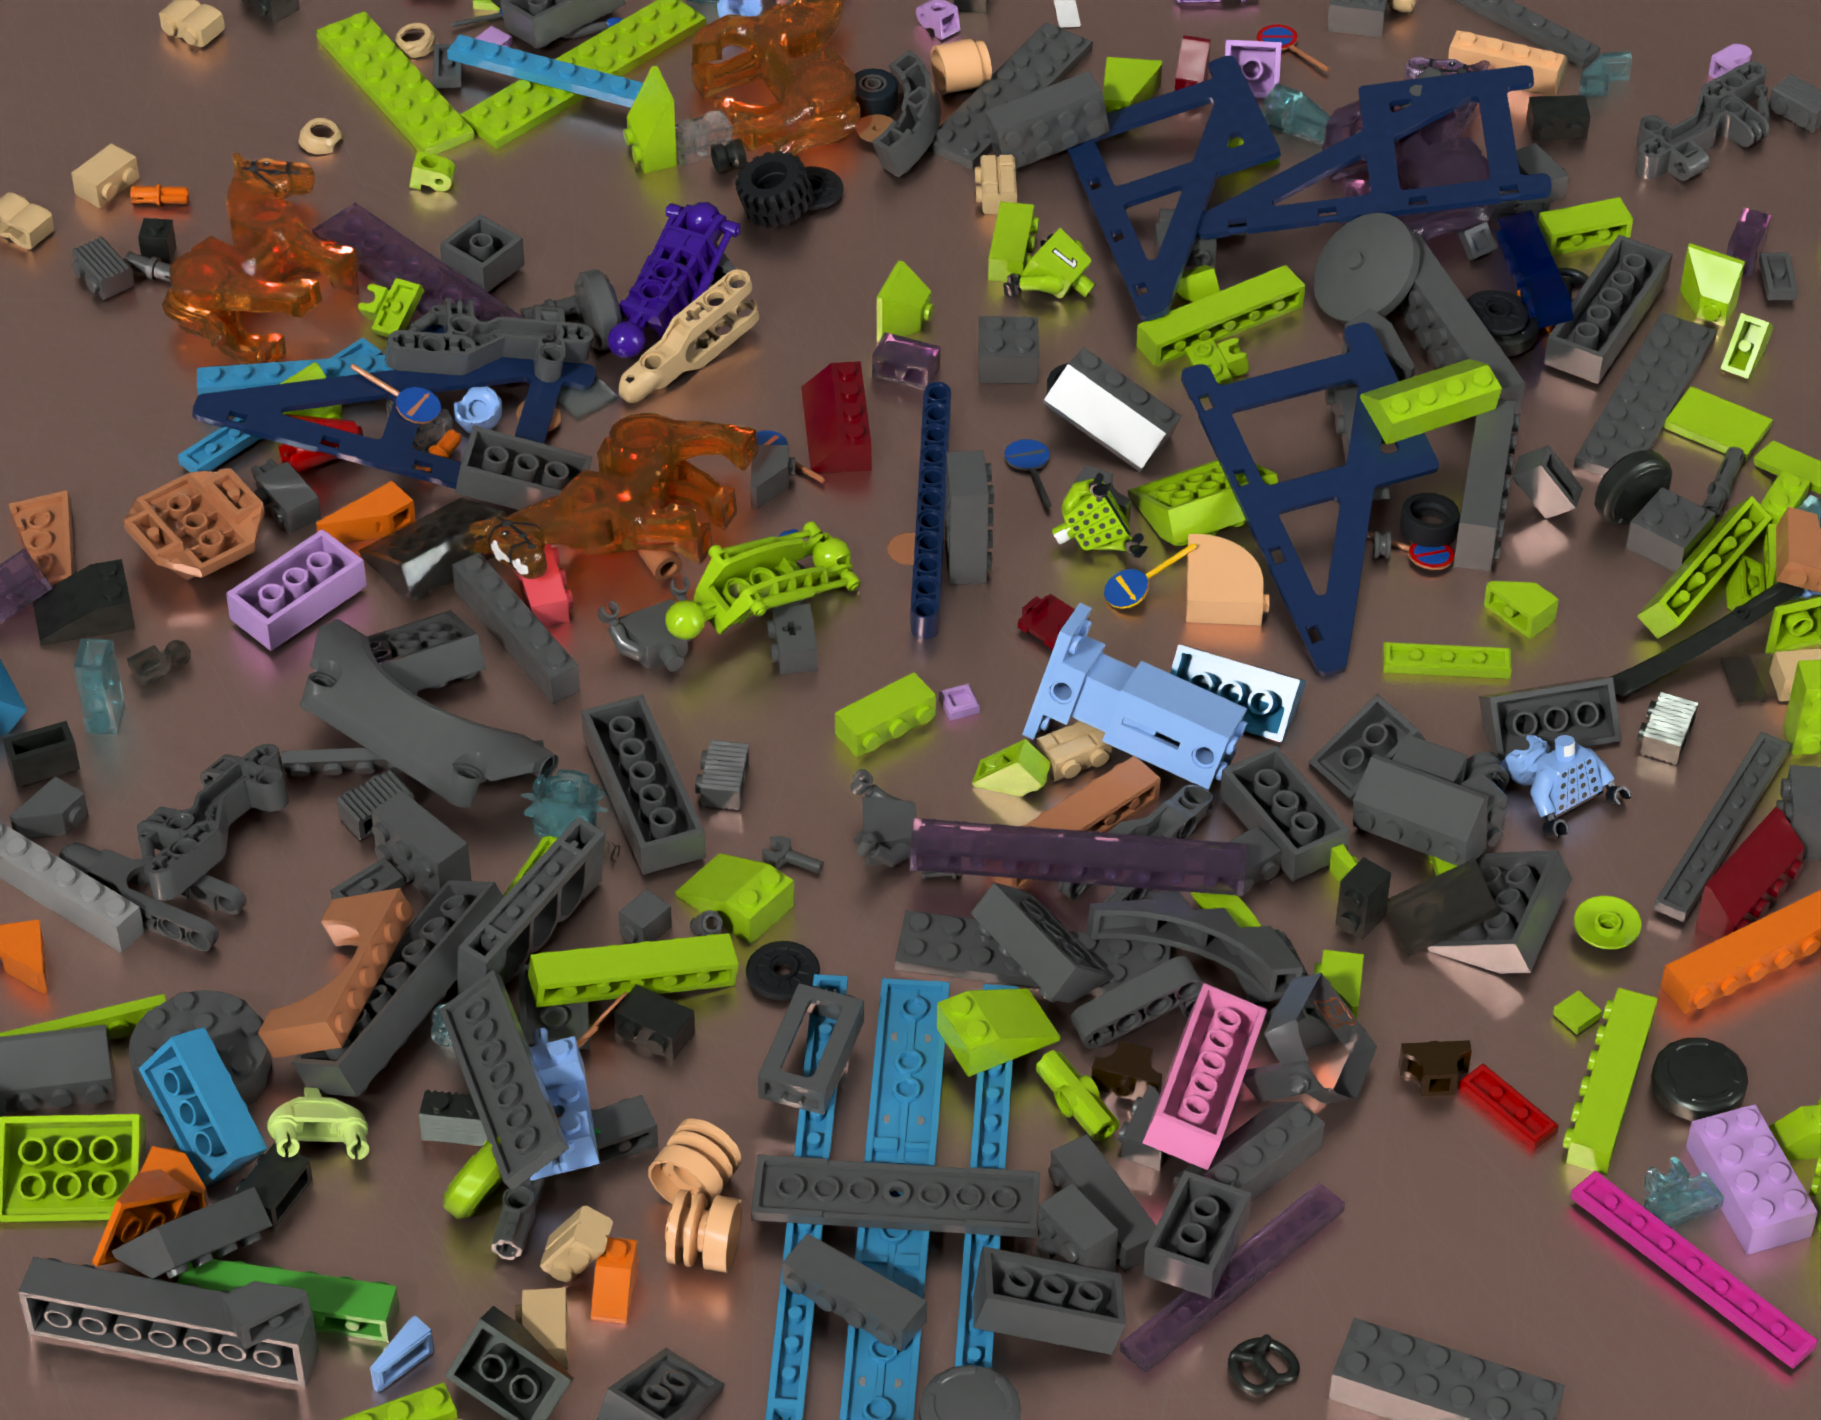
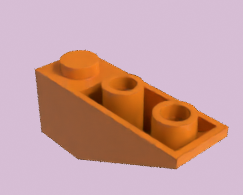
M390 481L316 522L317 532L323 529L342 544L390 537L416 523L414 500L393 481Z

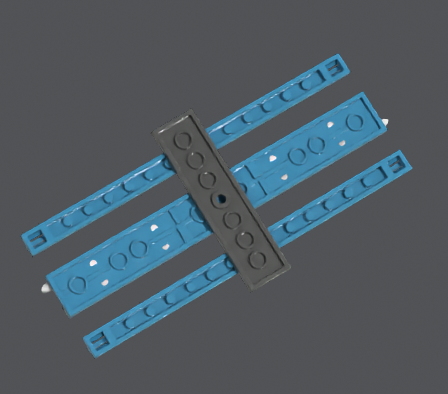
M814 974L813 986L846 995L848 976ZM882 978L864 1162L830 1160L837 1097L836 1087L825 1115L799 1109L794 1157L757 1156L751 1220L787 1223L783 1261L807 1233L822 1241L823 1225L858 1227L855 1260L925 1299L930 1231L965 1233L955 1367L972 1364L992 1369L994 1332L973 1327L972 1299L983 1246L1000 1249L1001 1236L1036 1238L1040 1172L1005 1170L1013 1060L977 1073L970 1167H937L936 1153L946 1044L937 1030V1002L949 998L950 982ZM984 984L983 990L1018 989V986ZM810 1013L803 1077L814 1075L837 1020ZM781 1271L765 1420H779L780 1417L782 1418L781 1420H803L815 1302L802 1294H795L783 1284V1271ZM848 1325L839 1420H915L922 1328L901 1352L891 1345L886 1346L880 1343L875 1336L867 1331Z

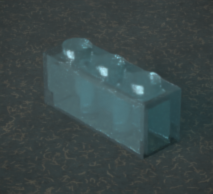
M81 638L73 667L86 733L118 734L125 703L113 640Z

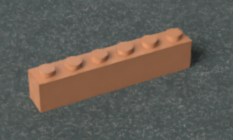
M1136 756L1129 758L1125 762L1118 763L1111 771L1100 778L1093 779L1086 787L1075 794L1068 795L1053 808L1043 811L1033 821L1018 827L1008 837L994 842L986 850V873L999 884L1022 889L1107 834L1119 822L1127 821L1158 801L1161 778Z

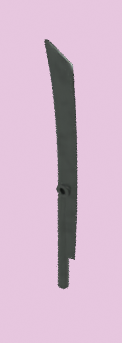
M1778 582L1742 606H1737L1734 611L1689 638L1627 670L1610 676L1613 677L1615 695L1625 697L1675 670L1774 610L1776 606L1804 590V588Z

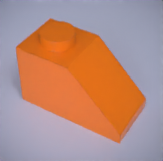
M40 919L0 924V959L3 961L5 972L39 993H46L45 945Z
M152 1146L140 1173L161 1169L188 1188L191 1192L184 1210L194 1212L209 1206L206 1187L186 1153L179 1152L173 1148L165 1149Z
M607 1237L608 1241L605 1251L597 1258L595 1265L591 1320L627 1324L639 1267L637 1240Z

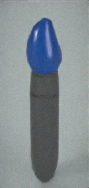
M613 17L606 21L587 24L561 38L569 40L601 33L623 19Z

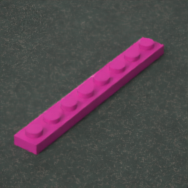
M1596 1170L1572 1190L1571 1199L1792 1369L1816 1349L1818 1342L1816 1338Z

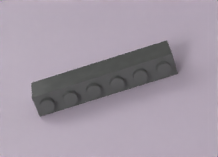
M478 552L452 564L455 592L551 703L555 704L579 692L578 664L481 553Z

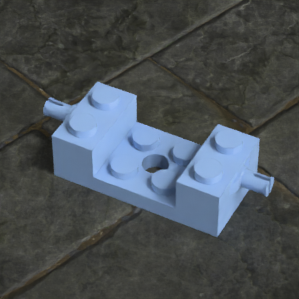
M540 1028L541 1037L538 1029L534 1030L535 1046L529 1048L555 1114H562L557 1119L569 1149L532 1175L531 1181L600 1164L585 1067L576 1038L573 1036L549 1042L548 1031L545 1028Z

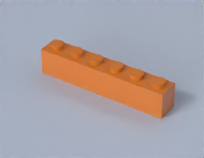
M1821 890L1665 965L1661 988L1687 1014L1697 1008L1702 1009L1706 1007L1711 1001L1723 995L1733 994L1743 985L1761 980L1766 974L1778 968H1786L1792 961L1804 955L1810 956L1821 948Z

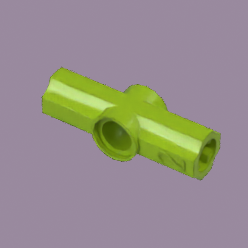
M1052 1050L1043 1055L1042 1059L1036 1063V1072L1054 1092L1056 1103L1061 1112L1066 1117L1074 1116L1094 1141L1102 1143L1110 1139L1113 1133L1119 1129V1120L1100 1099L1099 1090L1093 1079L1088 1075L1081 1076L1061 1051L1055 1052Z

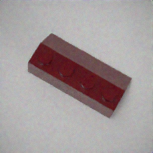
M861 361L830 363L801 387L810 470L817 474L872 471V444Z
M1775 807L1705 884L1696 923L1697 930L1718 940L1751 924L1756 918H1763L1770 902L1774 898L1778 900L1783 895L1791 878L1796 880L1800 876L1805 866V863L1802 862L1805 847L1781 809Z

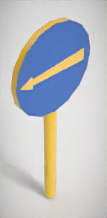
M1195 543L1190 544L1146 574L1135 569L1116 573L1108 580L1105 586L1104 596L1106 601L1112 607L1119 609L1137 605L1145 598L1149 591L1148 579L1193 551L1197 545Z

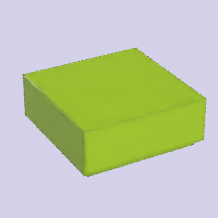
M1578 990L1554 1006L1553 1015L1578 1035L1601 1019L1602 1010Z

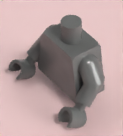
M686 576L683 577L685 589H677L674 585V579H672L669 586L671 594L677 597L678 601L687 600L686 593L690 582ZM673 599L619 617L618 621L616 617L620 612V608L615 601H610L608 604L612 615L607 614L603 606L599 608L598 619L603 623L609 624V634L621 655L639 661L648 669L664 664L669 671H676L684 664L683 657L688 654L687 644L693 639H678L668 631L665 618L668 608L675 603Z
M859 769L852 776L854 782L851 784V791L856 795L865 793V797H862L863 830L854 839V843L859 845L856 849L858 855L865 857V866L885 864L889 867H894L905 860L917 857L918 839H937L936 819L917 820L916 804L914 802L901 800L889 795L877 785H871L873 777L865 769Z

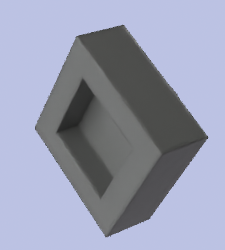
M1487 222L1480 223L1458 233L1468 260L1478 258L1497 249Z

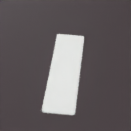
M1054 0L1059 27H1080L1076 0Z

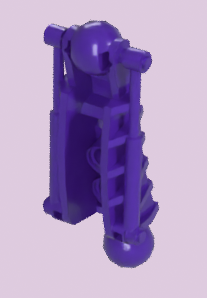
M698 202L693 206L687 204L685 208L670 203L666 207L665 213L669 217L652 254L647 257L634 286L629 290L628 297L625 300H621L619 304L622 317L621 322L616 324L609 332L608 346L614 355L620 358H633L637 356L644 348L645 335L643 330L646 326L656 329L658 335L662 338L673 317L710 288L714 279L713 274L731 236L736 238L741 233L740 223L730 220L726 221V216L720 214L717 207L709 202ZM724 234V236H723V238H722V240H721V242H720V244H719V246H718V249H716L715 245H716L717 241L719 240V238L721 237V235Z

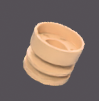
M690 1118L682 1121L668 1140L667 1146L663 1147L648 1168V1176L657 1192L672 1205L677 1192L683 1189L691 1192L692 1202L697 1192L704 1193L706 1210H709L714 1198L720 1195L723 1186L729 1182L742 1164V1155L737 1144L716 1125L704 1120Z
M680 1189L677 1192L666 1224L667 1263L678 1265L683 1255L684 1265L692 1267L698 1253L701 1252L703 1268L705 1270L729 1273L735 1259L742 1220L741 1200L717 1195L711 1204L710 1210H706L704 1193L697 1192L692 1202L691 1192Z

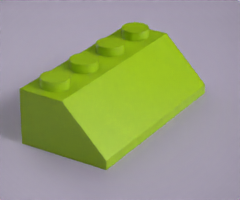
M1467 359L1362 393L1360 399L1386 445L1495 410L1502 387L1488 364Z

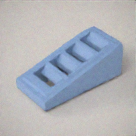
M416 1315L408 1320L370 1367L373 1389L377 1393L387 1388L434 1353L432 1330Z

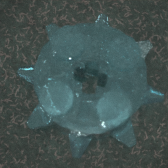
M557 770V776L547 778L544 777V774H541L534 780L532 793L521 794V797L532 801V805L524 810V815L532 817L531 821L534 825V832L541 837H560L577 817L596 826L597 813L609 812V809L598 805V801L606 795V792L598 789V784L594 785L589 782V775L575 770Z

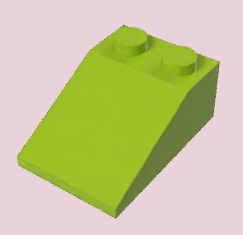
M657 65L651 67L627 115V129H624L625 142L627 146H632L633 159L635 163H640L644 173L677 166L674 99Z
M719 853L677 889L675 895L701 913L707 910L717 912L722 918L723 928L751 945L794 907V880L770 864Z
M1028 988L968 990L937 1002V1030L968 1077L1060 1041V1035Z

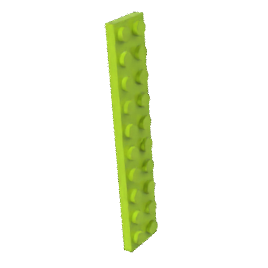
M656 0L555 60L615 76H623L706 27V17L681 0ZM520 79L461 113L460 116L471 126L475 134L496 149H499L587 96Z

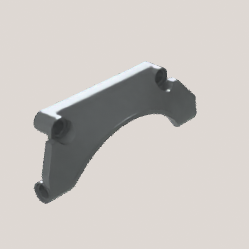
M335 619L319 627L310 667L317 672H313L308 676L300 703L301 708L314 714L441 795L449 803L458 807H471L474 803L479 784L486 782L487 779L496 781L531 773L541 780H546L555 772L559 762L558 756L529 737L459 717L428 703L401 686L376 661L370 649L369 638L348 624Z

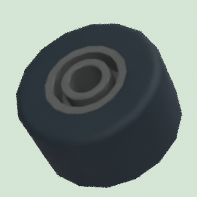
M871 68L856 72L848 82L849 109L860 118L874 114L890 116L898 105V83L896 78L883 69Z

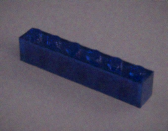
M1532 210L1498 219L1500 230L1495 231L1499 248L1502 249L1505 262H1508L1511 276H1514L1516 288L1520 290L1522 302L1526 304L1529 318H1535L1539 329L1574 320L1570 294Z

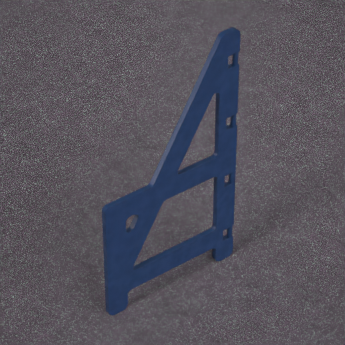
M1224 56L1211 61L1208 67L1212 78L1107 113L1109 133L1067 149L1124 283L1132 297L1134 306L1140 319L1143 321H1151L1169 313L1217 179L1281 156L1277 141L1233 56ZM1214 103L1193 161L1123 185H1114L1096 145L1097 141ZM1233 138H1242L1244 144L1229 148ZM1100 182L1101 187L1092 190L1090 184ZM1177 191H1182L1156 259L1149 260L1146 258L1126 213V209ZM1122 234L1124 239L1115 242L1113 236ZM1146 287L1148 292L1139 296L1136 289Z
M1523 65L1359 87L1363 129L1360 132L1206 211L1197 233V238L1205 240L1229 237V235L1242 233L1254 234L1319 226V224L1344 223L1370 213L1401 216L1499 204L1503 201L1519 199L1524 201L1549 197L1552 194V184L1548 174H1520L1507 95L1510 91L1533 87V69L1530 66ZM1422 85L1421 95H1411L1409 92L1410 87ZM1470 102H1478L1490 178L1482 181L1409 190L1401 189L1394 143ZM1411 103L1410 106L1398 112L1390 111L1392 106ZM1359 160L1367 162L1371 190L1367 195L1275 206V204ZM1518 190L1516 193L1500 194L1502 191ZM1427 201L1426 204L1409 206V203ZM1336 212V215L1319 217V214ZM1246 223V226L1229 228V225Z
M1365 322L1345 328L1343 338L1350 351L1345 354L1225 385L1218 384L1211 369L1204 364L1187 367L1182 371L1181 375L1184 388L1190 401L1194 404L1198 418L1259 550L1264 555L1270 568L1269 571L1297 632L1302 637L1310 660L1316 672L1321 676L1340 673L1347 666L1374 490L1436 473L1439 468V461L1425 433L1394 442L1398 449L1396 452L1385 454L1381 451L1382 436L1360 399V395L1399 382L1373 327ZM1349 383L1356 384L1358 392L1346 464L1272 485L1265 484L1232 414ZM1208 397L1213 408L1205 411L1200 399ZM1243 473L1248 484L1240 487L1235 477L1236 474ZM1328 501H1336L1339 503V513L1326 593L1324 595H1317L1279 515ZM1279 550L1284 562L1276 564L1271 552ZM1316 628L1321 641L1313 643L1307 630Z
M433 323L421 332L444 333L442 325ZM501 357L465 375L398 370L373 372L370 374L399 392L411 387L424 388L432 393L472 387L527 382L530 386L515 436L544 444L560 389L563 386H568L584 391L590 390L593 387L596 369L585 363L564 362L560 378L555 382L548 383L536 377L534 360ZM360 374L200 394L196 398L193 406L192 416L199 422L240 430L245 434L313 452L319 451L331 454L339 459L456 489L462 463L415 450L412 446L419 424L412 423L399 414L396 409V396ZM390 399L394 402L381 439L361 436L282 414L288 411ZM230 415L245 419L246 424L228 420V417ZM325 440L339 444V448L323 445L321 441ZM414 464L431 468V473L414 469Z

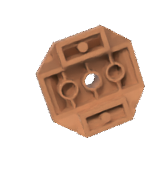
M231 468L219 469L218 472H190L136 498L123 522L125 530L156 565L169 568L188 581L194 577L203 578L255 552L264 516V505Z

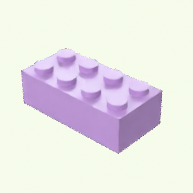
M321 529L228 591L226 596L230 620L272 651L367 587L364 560Z
M1755 1104L1691 1121L1686 1148L1746 1255L1812 1236L1818 1211Z

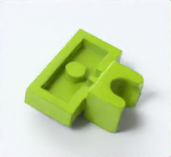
M395 278L390 290L386 287L369 284L367 289L370 292H374L375 299L371 303H360L358 309L363 316L374 321L371 329L375 334L389 338V335L396 330H406L425 290L420 284Z
M1212 338L1185 347V354L1190 365H1207L1211 369L1216 382L1220 385L1233 383L1232 378L1249 372L1248 357L1245 352H1241L1238 338L1218 343V348Z

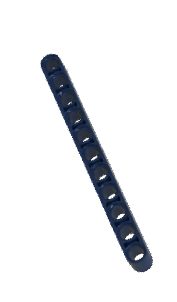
M943 382L929 383L925 387L923 395L910 625L911 633L915 637L924 640L931 639L938 634L940 620L945 528L946 452H949L951 389Z

